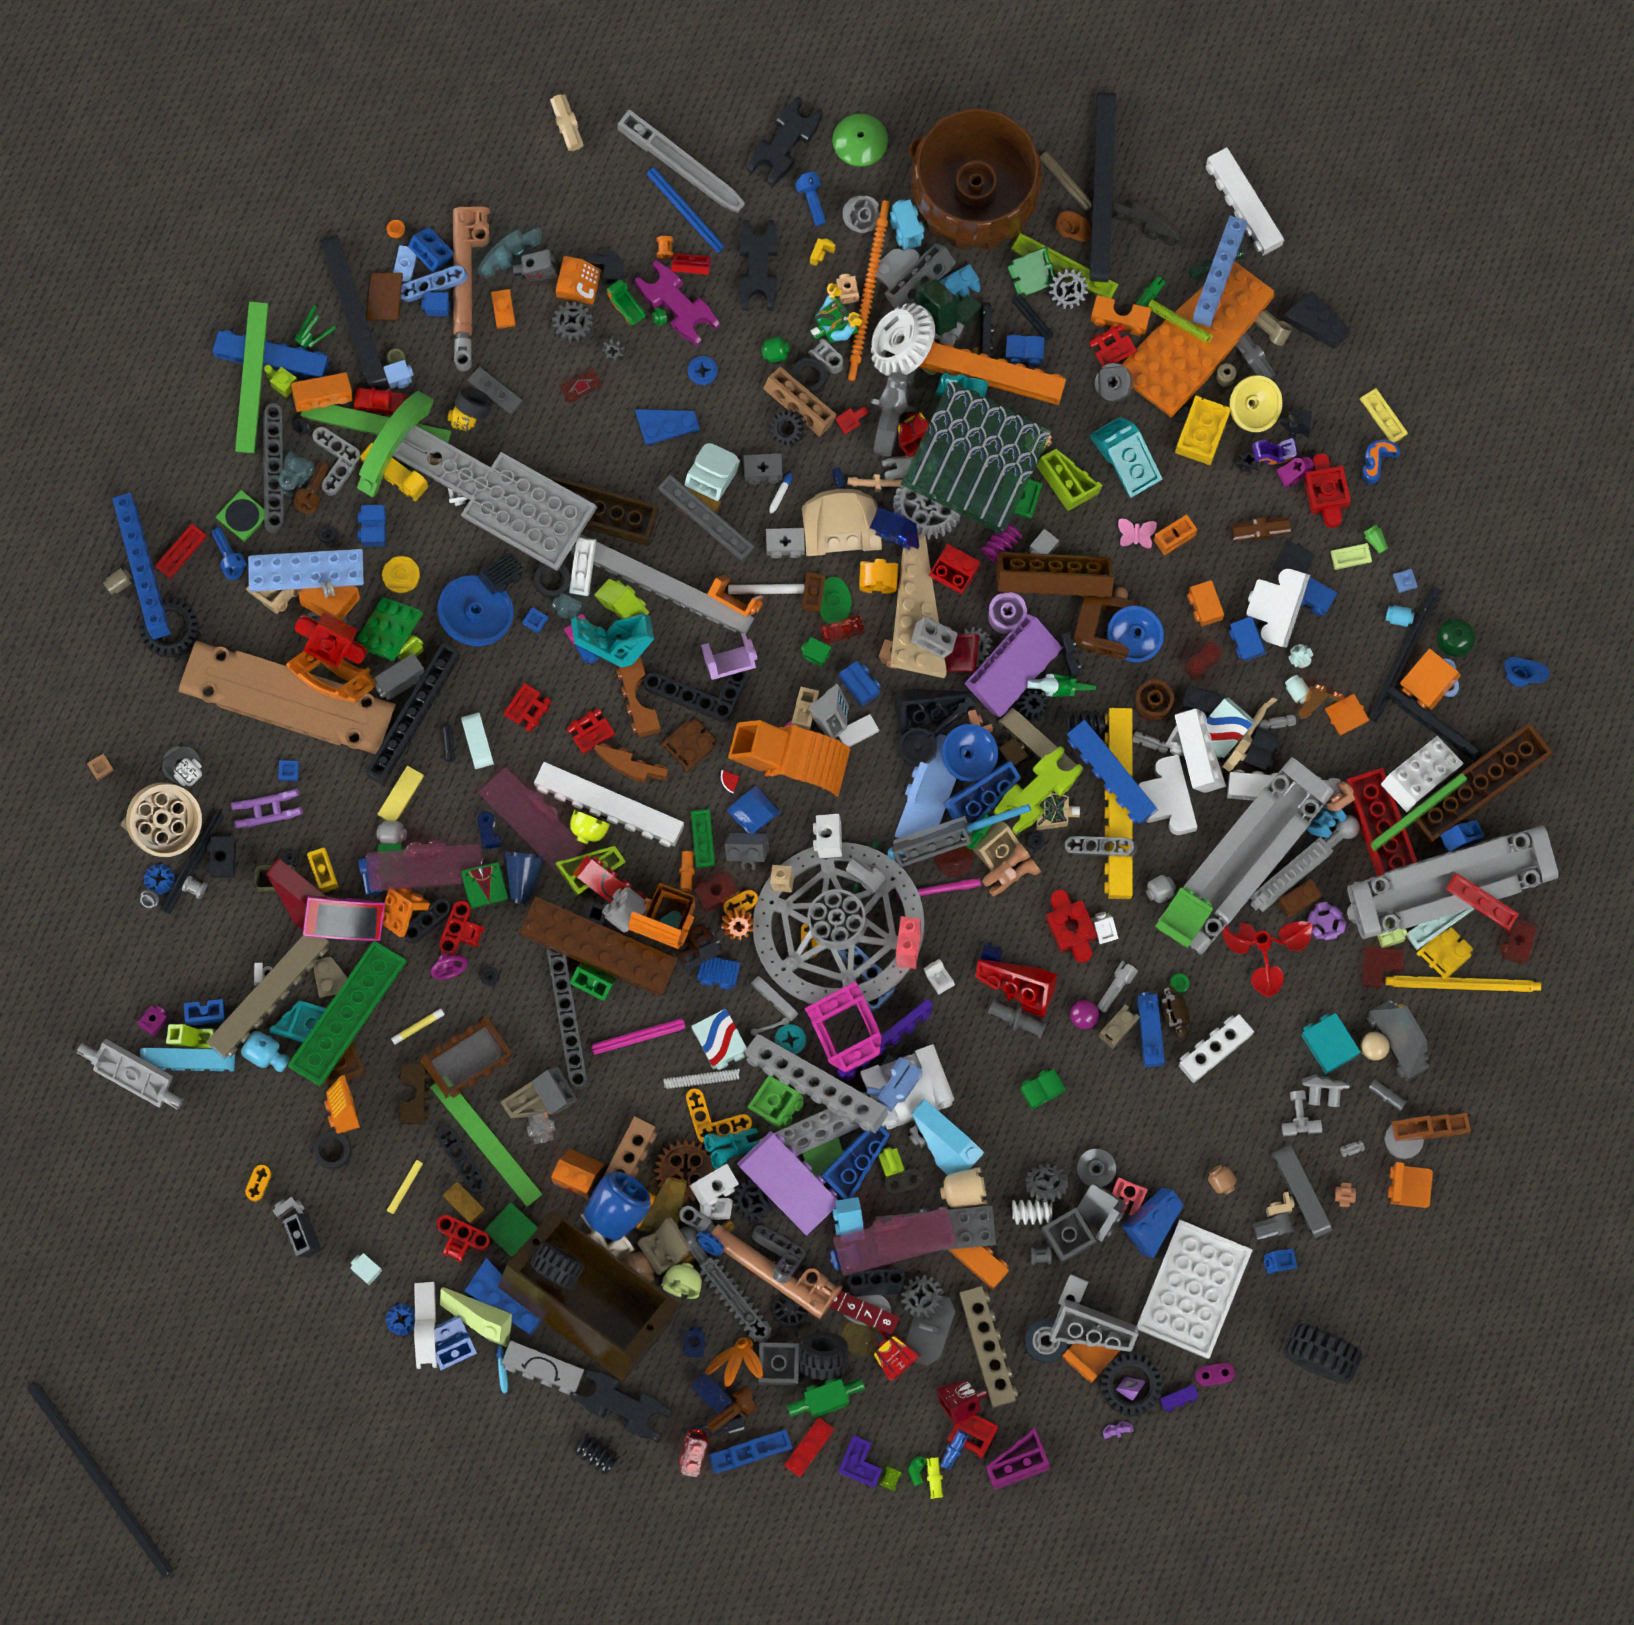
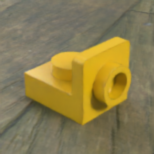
M818 238L810 257V264L817 266L819 261L822 262L826 251L834 253L835 244L829 239L824 238L822 240Z

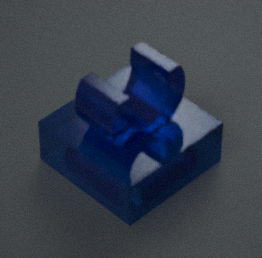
M992 943L985 944L980 959L1000 962L1003 953L1002 947L999 946L997 949L991 947Z

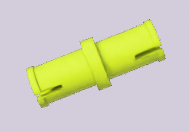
M939 1457L926 1459L929 1476L927 1481L930 1484L931 1499L942 1498L941 1479L943 1477L940 1475Z

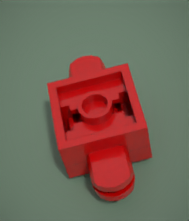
M1317 454L1313 458V471L1306 472L1304 476L1311 515L1322 513L1325 525L1329 528H1336L1342 521L1341 509L1348 508L1351 502L1343 466L1331 468L1329 457L1326 454Z
M323 612L318 622L306 615L298 618L295 624V631L309 638L304 647V652L336 669L343 657L357 664L364 660L367 653L366 647L353 641L358 629Z
M1056 890L1051 895L1050 900L1054 911L1046 915V921L1060 953L1071 949L1078 963H1086L1091 959L1093 953L1089 942L1097 938L1095 928L1083 900L1072 904L1066 891Z

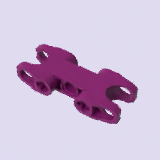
M655 261L652 265L653 269L660 276L659 280L654 284H648L637 277L634 280V284L643 295V298L654 309L658 308L661 304L668 310L670 309L676 317L671 322L672 327L683 338L698 347L701 344V339L694 331V327L698 323L704 322L717 330L720 327V323L713 315L710 307L700 298L691 303L678 290L683 285L681 279L671 269Z

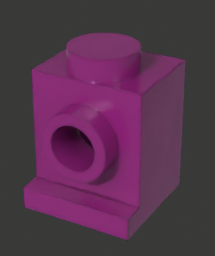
M158 1005L155 1008L150 1006L142 1018L138 1020L137 1025L155 1037L168 1020L167 1016H165L166 1011ZM151 1016H156L155 1021L151 1022L149 1020Z

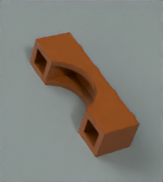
M639 657L632 666L619 667V669H616L618 679L623 680L624 683L621 690L623 697H627L629 701L626 708L628 715H632L634 722L631 723L633 733H637L638 737L641 738L660 733L661 730L656 711L643 707L636 699V690L646 676L641 657Z

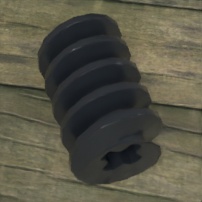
M1066 711V730L1068 733L1082 721L1086 720L1095 732L1098 730L1099 735L1102 736L1105 730V712H1103L1102 717H1100L1099 712H1096L1093 717L1089 711L1085 717L1084 712L1081 711L1078 717L1077 713L1073 711L1070 717L1069 712Z
M587 1433L579 1443L576 1455L579 1456L583 1453L582 1460L585 1461L590 1458L588 1464L591 1466L596 1463L595 1469L599 1470L602 1468L601 1474L604 1475L613 1468L620 1456L614 1459V1451L607 1454L608 1447L600 1449L602 1442L595 1445V1437L588 1440L589 1433Z

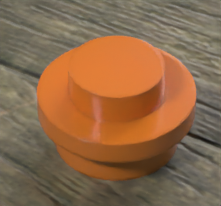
M400 220L390 221L387 225L388 235L392 238L402 237L405 233L404 223Z

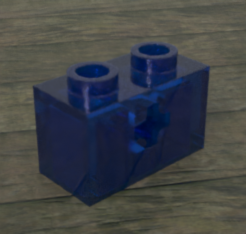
M706 1373L702 1374L691 1385V1389L717 1415L733 1403L732 1399Z

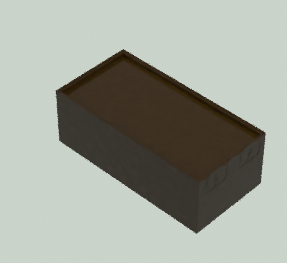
M554 1210L506 1265L498 1286L499 1289L623 1382L668 1328L679 1306V1303ZM542 1242H549L561 1248L583 1264L584 1270L572 1289L556 1284L531 1266L530 1261Z

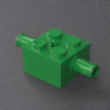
M832 1378L825 1381L824 1386L818 1387V1385H813L806 1388L803 1400L789 1404L787 1408L791 1417L808 1411L813 1419L849 1406V1395L865 1390L861 1378L846 1384L842 1383L841 1379Z

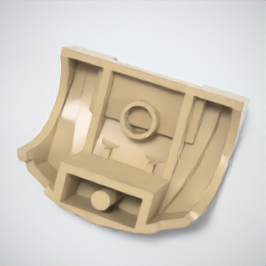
M834 489L816 494L815 497L803 505L802 514L807 556L863 549V551L882 550L878 506L872 496L855 489Z

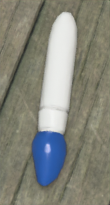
M791 472L783 478V483L770 505V513L776 511L788 485L791 484Z

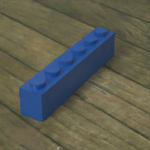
M228 330L224 332L218 331L213 348L214 357L243 364L246 335H235L234 332ZM266 339L263 368L266 365H270L272 369L278 371L283 367L292 375L307 379L325 377L329 364L328 356L325 353L315 351V353L308 352L307 349L302 347L295 349L284 343H271V341Z
M1086 720L1082 721L1067 734L1070 738L1067 740L1074 749L1078 747L1082 752L1079 755L1086 764L1090 762L1094 767L1091 771L1098 779L1102 777L1106 782L1104 787L1108 792L1116 794L1118 797L1115 799L1122 809L1126 807L1130 813L1127 815L1134 824L1136 822L1140 825L1159 811Z

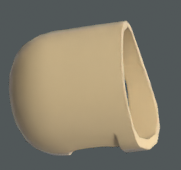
M1379 1032L1366 1034L1360 1043L1361 1053L1373 1061L1384 1058L1390 1049L1388 1039Z

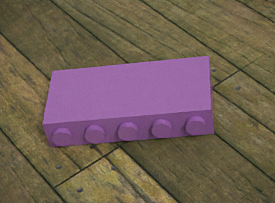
M1026 614L968 679L965 685L991 714L1001 717L1020 698L1027 688V680L1035 679L1043 672L1047 664L1058 655L1062 647L1036 617Z
M770 1131L737 1164L807 1236L836 1208L835 1201H837L836 1198L839 1195L832 1188L828 1190L823 1185L825 1181L819 1174L814 1176L810 1172L812 1167L805 1160L801 1162L797 1158L799 1154L792 1146L788 1149L783 1144L786 1140L778 1132L774 1134Z

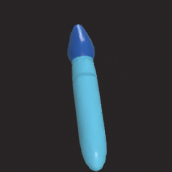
M498 1345L496 1356L498 1359L500 1387L502 1392L506 1393L508 1390L507 1371L504 1369V1365L501 1364L505 1350L501 1345Z

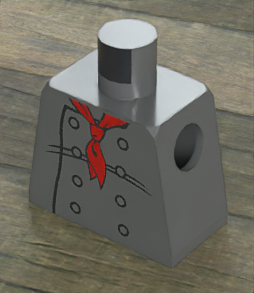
M549 249L522 256V264L513 265L514 275H525L528 281L559 278L557 260Z

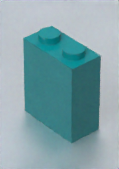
M1336 1013L1324 1015L1320 1018L1321 1022L1316 1025L1313 1023L1303 1028L1304 1032L1301 1034L1325 1075L1360 1054V1050Z

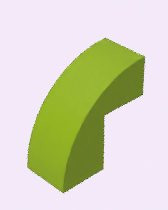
M184 1024L168 1025L166 1044L189 1049H212L207 1045V1040L214 1034L216 1029H197Z

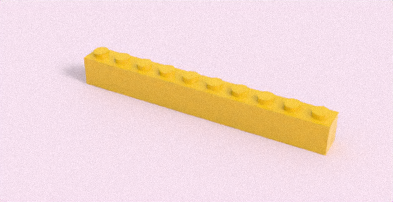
M1109 708L1108 714H1105V725H1108V733L1105 732V744H1108L1110 751L1132 777V708ZM1105 788V800H1108V807H1105V818H1108V826H1105L1104 831L1105 837L1129 838L1132 840V820L1127 815L1130 813L1126 807L1122 809L1115 800L1118 798L1114 792L1110 794ZM1109 842L1106 845V851L1110 852L1113 850L1114 844ZM1129 844L1128 846L1119 845L1120 848H1123L1126 851L1127 849H1131V845ZM1108 856V863H1105L1104 868L1105 875H1108V882H1105L1104 886L1105 894H1108V899H1131L1132 856Z

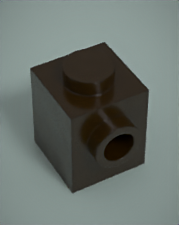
M1015 738L1012 740L1006 739L999 745L998 753L1005 762L1011 761L1015 768L1028 758V755L1025 753V746L1021 741L1017 742Z

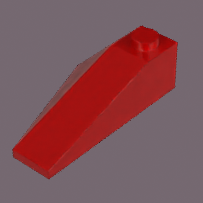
M979 959L977 962L975 975L977 979L992 989L996 990L999 988L1007 994L1005 998L1011 1001L1014 998L1022 1003L1021 1007L1026 1012L1044 1017L1057 980V974L1040 968Z

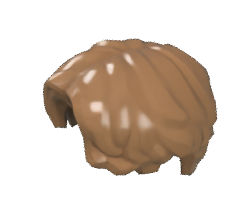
M643 1252L630 1253L621 1260L649 1282L654 1280L653 1273L655 1270Z

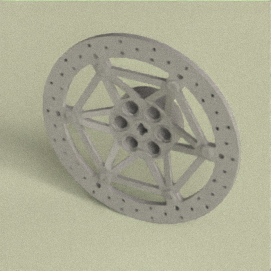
M842 842V857H831L825 860L824 858H819L818 852L814 851V847H811L792 856L781 866H792L795 874L794 879L804 871L817 865H821L822 871L786 900L779 898L782 894L781 891H772L773 889L770 884L771 876L762 888L753 917V936L756 950L761 963L770 977L790 995L807 1003L814 1004L842 989L826 988L806 982L793 973L798 967L842 981L844 988L855 982L857 977L891 949H897L898 936L895 933L888 892L892 889H896L901 898L905 917L919 918L921 920L920 951L924 935V912L917 888L909 875L897 862L891 860L887 855L878 850L860 844ZM857 857L870 868H876L882 872L886 880L864 907L859 899L873 894L866 890L854 895L849 891L843 890L836 876L861 882L846 871L835 868L834 862H850ZM821 879H824L822 894L817 896L812 903L794 904L798 898ZM831 879L836 889L828 891ZM880 898H883L889 933L880 929L866 917ZM832 899L839 900L835 905L829 904ZM850 905L857 906L853 911L847 909ZM809 909L808 916L805 917L794 910ZM817 911L824 912L821 917L814 916ZM774 912L781 913L789 953V957L783 961L776 951L772 938V918ZM788 916L801 921L810 928L796 952L793 947ZM835 918H838V919L840 918L841 921H839V922L835 921V922H834V919H835ZM853 923L860 924L856 929L851 928ZM869 927L884 939L864 936L866 928ZM821 929H826L827 933L824 935H819L818 931ZM839 935H844L845 939L842 941H837L836 937ZM811 938H814L819 945L802 954ZM861 942L884 946L854 971L855 944ZM827 948L831 950L841 973L823 969L804 961ZM839 950H849L847 970L838 953ZM895 957L883 972L873 979L858 985L866 1002L882 996L895 987L911 968L897 967Z

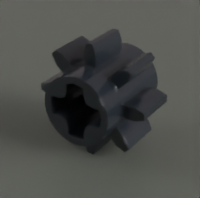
M1246 450L1244 456L1239 454L1238 458L1241 461L1237 462V466H1241V473L1247 471L1251 475L1253 469L1258 471L1259 467L1256 464H1259V462L1255 461L1254 453H1249ZM1246 460H1249V462H1252V464L1248 465V462H1246Z

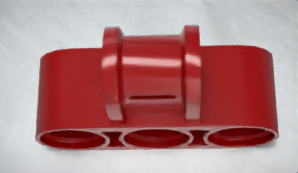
M371 387V390L360 388L356 390L353 408L358 411L363 409L365 412H384V414L393 415L410 396L393 393L390 389L383 391L376 390L375 387Z
M465 901L456 902L452 908L439 945L442 954L452 953L454 956L459 949L460 943L479 947L478 941L485 928L468 922L471 910ZM460 907H465L467 912L464 915H459L457 910ZM453 925L461 927L458 933L450 931ZM452 943L454 948L451 951L444 950L445 944Z
M443 1215L437 1220L439 1231L450 1237L443 1251L444 1256L449 1255L461 1263L469 1247L478 1251H485L490 1247L491 1241L485 1232L448 1215ZM446 1220L451 1222V1227L448 1230L441 1228L442 1222ZM461 1229L469 1230V1235L466 1238L459 1237ZM479 1237H485L487 1239V1242L484 1246H478L476 1244V1241Z

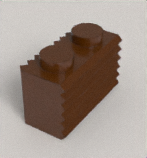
M1309 880V882L1303 883L1302 886L1300 885L1299 888L1297 887L1296 890L1293 889L1289 894L1284 895L1283 898L1280 897L1278 905L1286 918H1289L1317 901L1321 897V892L1313 880Z

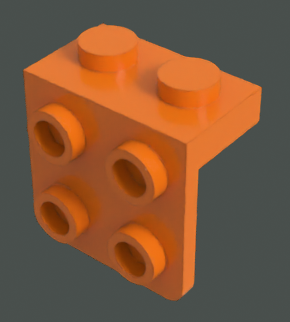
M409 886L389 887L385 899L382 925L399 937H404L412 911L428 910L430 903L423 899L422 895L413 892Z
M1396 1162L1394 1167L1390 1169V1179H1392V1186H1389L1388 1198H1391L1390 1204L1428 1208L1431 1197L1432 1170L1404 1166V1163Z

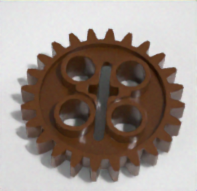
M685 1139L684 1145H681L679 1140H677L676 1147L670 1143V1150L668 1151L663 1148L665 1155H658L661 1162H655V1165L660 1168L655 1169L654 1173L660 1175L655 1178V1181H661L658 1188L665 1187L663 1194L665 1195L669 1192L670 1200L676 1196L677 1202L681 1198H684L685 1203H687L688 1198L695 1202V1194L690 1188V1185H692L690 1183L691 1178L697 1176L701 1179L717 1169L712 1168L713 1165L710 1162L711 1155L707 1156V1149L701 1150L702 1143L696 1147L695 1140L692 1141L691 1145H688L687 1139ZM685 1154L688 1155V1170L691 1171L688 1172V1187L686 1189L684 1188V1173L680 1172L684 1170ZM674 1157H679L682 1160L679 1166L671 1164V1160ZM693 1157H698L701 1159V1163L698 1166H693L690 1160ZM673 1177H680L682 1181L679 1185L674 1186L671 1184Z

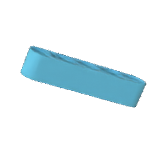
M140 1049V1058L161 1070L171 1068V1070L185 1071V1069H191V1071H204V1069H210V1071H224V1069L234 1071L235 1054L231 1058L227 1056L224 1060L213 1049Z

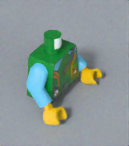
M831 283L827 287V292L830 295L827 296L822 308L815 315L818 326L810 330L815 340L825 335L828 341L833 343L848 340L852 334L859 332L857 326L861 325L862 320L858 318L859 314L855 312L849 314L840 300L835 298V296L841 294V289L836 284Z

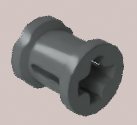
M1031 1247V1265H1035V1263L1051 1264V1247H1047V1249Z

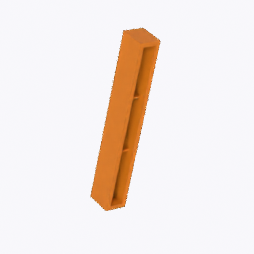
M934 340L928 355L918 366L943 374L950 373L956 376L963 374L968 378L981 379L988 382L990 387L1055 405L1060 404L1066 379L1059 374L1050 375L1041 369H1028L1023 364H1010L1004 359H992L986 354L977 355L968 349H955L950 344H937Z

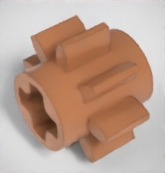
M1342 1183L1341 1187H1336L1335 1201L1340 1202V1207H1349L1350 1203H1355L1356 1189L1351 1188V1183Z

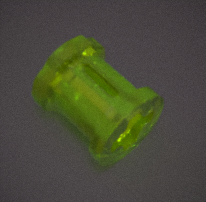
M886 1466L887 1472L879 1485L895 1492L897 1481L903 1473Z

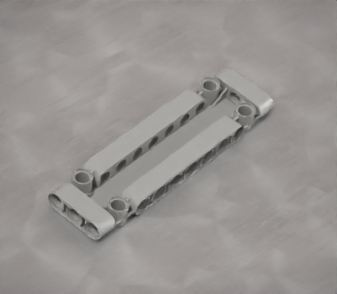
M1293 757L1289 759L1271 783L1262 790L1183 887V889L1187 887L1194 891L1196 898L1200 900L1204 898L1212 903L1210 907L1213 908V911L1189 946L1198 951L1199 955L1206 951L1224 927L1232 921L1335 793L1329 785ZM1277 780L1283 781L1285 788L1277 789L1275 782ZM1308 804L1313 805L1315 812L1312 814L1307 813L1305 806ZM1208 924H1217L1218 931L1215 933L1210 932Z
M1541 825L1519 833H1512L1509 836L1496 837L1385 872L1384 875L1371 877L1368 880L1349 885L1348 894L1362 939H1367L1386 932H1394L1399 928H1409L1473 908L1445 890L1454 873L1460 874L1497 900L1520 893L1523 889L1557 879L1558 869L1546 828ZM1518 837L1521 839V844L1519 846L1516 845V839ZM1528 874H1530L1531 881L1529 883H1527L1526 876ZM1377 881H1379L1381 884V887L1378 891L1375 888V883ZM1387 918L1391 920V924L1388 928L1385 925V921Z

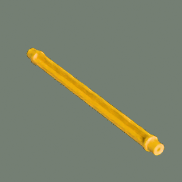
M1397 975L1386 977L1385 985H1392L1393 987L1491 991L1511 990L1519 992L1541 991V982H1533V980L1461 979L1448 977L1444 981L1441 977Z

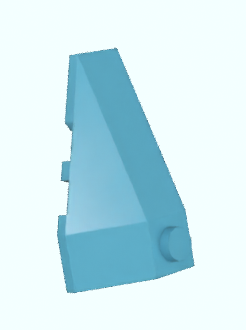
M924 1098L911 1112L927 1142L929 1150H931L937 1166L946 1175L971 1168L983 1155L984 1152L969 1137Z

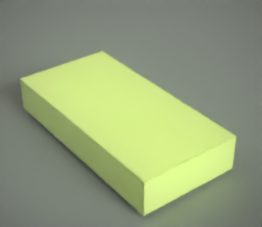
M1368 543L1330 552L1335 570L1372 562Z

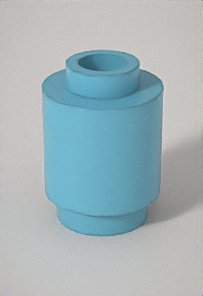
M1397 605L1388 606L1385 621H1390V624L1408 627V624L1413 623L1414 613L1411 612V608Z

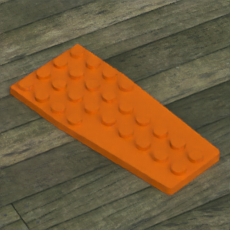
M1235 261L1211 327L1193 322L1194 312L1203 287L1175 311L1178 316L1181 315L1183 319L1185 318L1188 322L1190 321L1195 326L1200 327V329L1203 328L1205 332L1210 333L1209 338L1212 334V339L1208 343L1202 342V340L1165 320L1136 349L1137 352L1130 355L1121 364L1129 369L1132 375V388L1170 417L1208 380L1237 344L1240 337L1245 334L1257 316L1274 298L1273 289Z

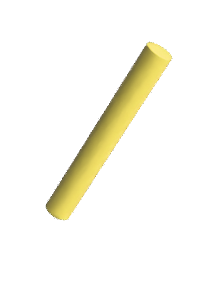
M415 1161L387 1209L391 1214H394L422 1167V1162Z

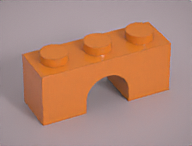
M1097 295L1091 316V322H1094V325L1104 327L1105 325L1112 327L1114 325L1116 327L1122 323L1125 330L1130 331L1132 335H1145L1151 308L1133 304L1132 311L1128 315L1120 316L1114 311L1115 299Z

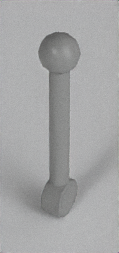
M783 1018L781 1022L760 1029L754 1028L751 1030V1035L756 1036L760 1032L781 1025H788L789 1019Z

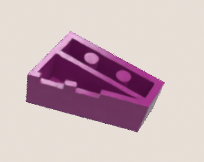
M1035 1428L986 1467L994 1490L1049 1470V1462Z

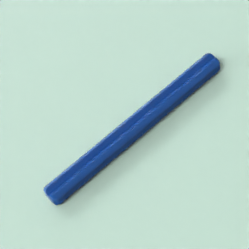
M654 167L647 172L648 177L715 252H721L724 249V244Z

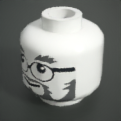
M185 758L174 768V778L182 786H192L202 776L200 770L202 766L195 759L191 761Z

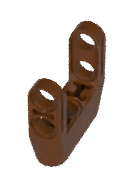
M1085 596L1074 636L1077 647L1096 654L1126 659L1129 654V648L1122 643L1095 637L1102 610L1117 613L1125 607L1140 606V604L1113 596Z

